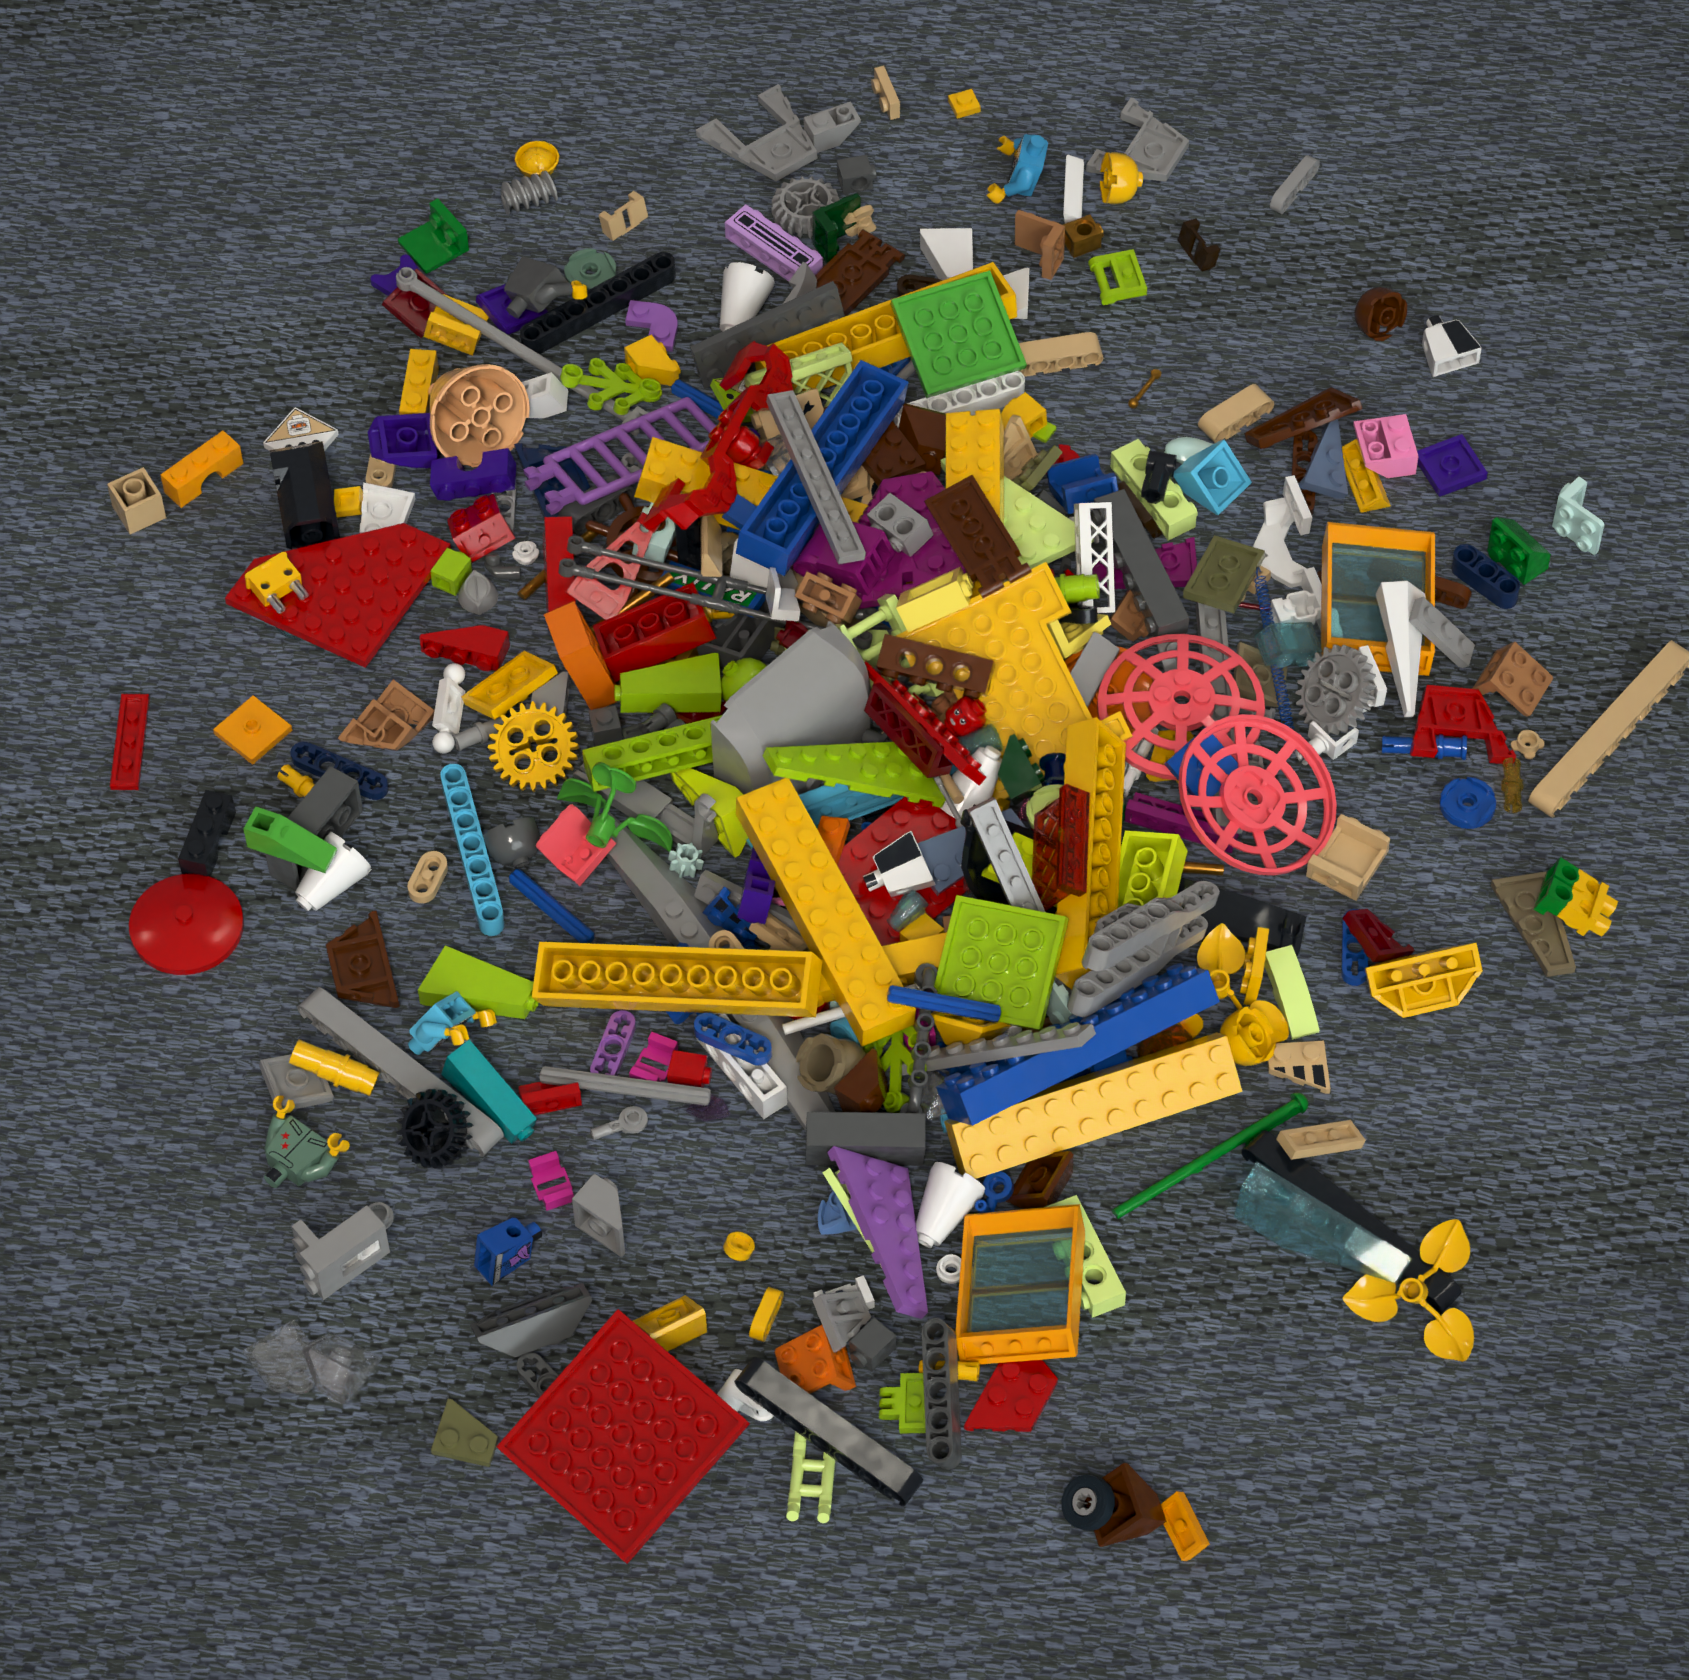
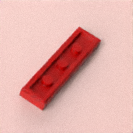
M121 694L110 780L111 790H139L150 701L149 694Z

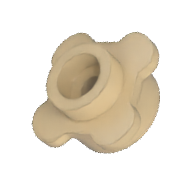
M1523 730L1519 733L1517 740L1511 742V748L1513 751H1519L1524 754L1526 759H1533L1535 753L1539 749L1544 748V741L1536 732Z

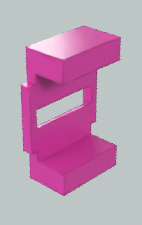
M651 1032L648 1037V1047L643 1048L635 1065L629 1072V1077L657 1082L665 1081L668 1068L665 1072L640 1061L642 1057L669 1066L673 1050L678 1051V1042Z
M556 1151L528 1160L533 1176L531 1178L539 1201H543L546 1211L572 1202L574 1197L573 1188L565 1168L560 1166ZM561 1177L566 1179L565 1183L541 1191L537 1188V1185Z

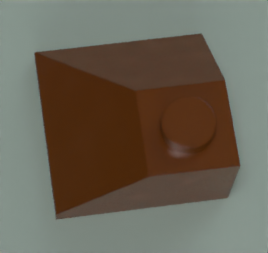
M904 403L899 430L925 461V471H932L935 475L940 476L943 471L941 459L946 458V413Z
M872 1048L834 1087L843 1112L875 1113L884 1103L889 1083L877 1051Z
M1128 1463L1121 1464L1102 1478L1112 1488L1115 1495V1507L1109 1521L1101 1528L1094 1530L1099 1547L1148 1535L1167 1522L1158 1495ZM1087 1497L1085 1500V1502L1088 1503L1085 1504L1086 1508L1088 1509L1091 1506V1503H1089V1501H1092V1498Z

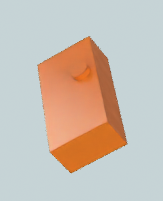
M575 601L544 614L558 655L590 710L603 708L615 703L614 685L617 684L603 659L598 641Z

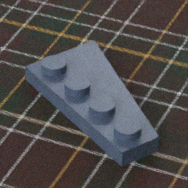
M1011 808L1002 811L1005 820L1025 827ZM964 826L917 843L936 884L931 889L937 896L964 878L961 868L966 834Z

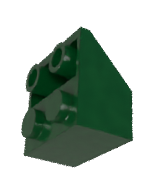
M1015 734L1009 736L998 776L1014 806L1032 797L1036 790L1043 787L1041 783L1046 781L1038 764L1034 763L1031 765L1028 758L1032 757V754L1024 738L1018 740Z

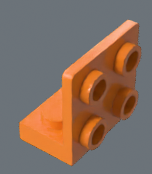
M823 1325L775 1349L780 1373L809 1394L828 1384H832L844 1391L856 1387L846 1346L833 1353Z

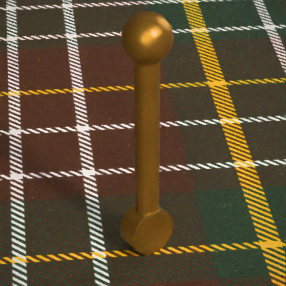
M1153 369L1151 371L1150 379L1135 398L1129 400L1128 405L1130 408L1138 407V401L1155 379L1161 377L1160 370Z

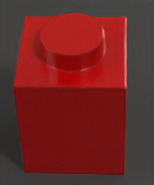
M673 1050L667 1072L668 1083L704 1088V1084H710L712 1067H708L707 1055Z

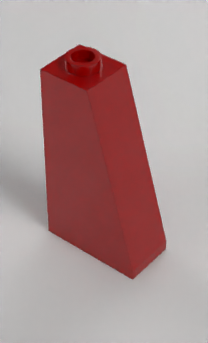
M572 516L544 517L543 561L547 613L575 601L576 603V599L566 593L575 580V575L563 577L558 573L559 563L562 559L574 560V554L567 551L568 538L573 536Z

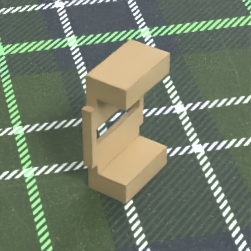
M635 191L628 194L629 202L614 211L615 214L612 216L605 211L599 214L602 231L612 241L621 235L623 236L648 217L644 197ZM625 209H627L631 224L628 228H626L622 213Z

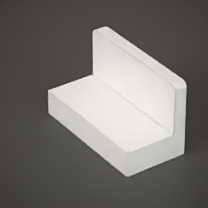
M770 567L766 600L771 619L799 621L800 608L795 597V589L781 588L776 568Z

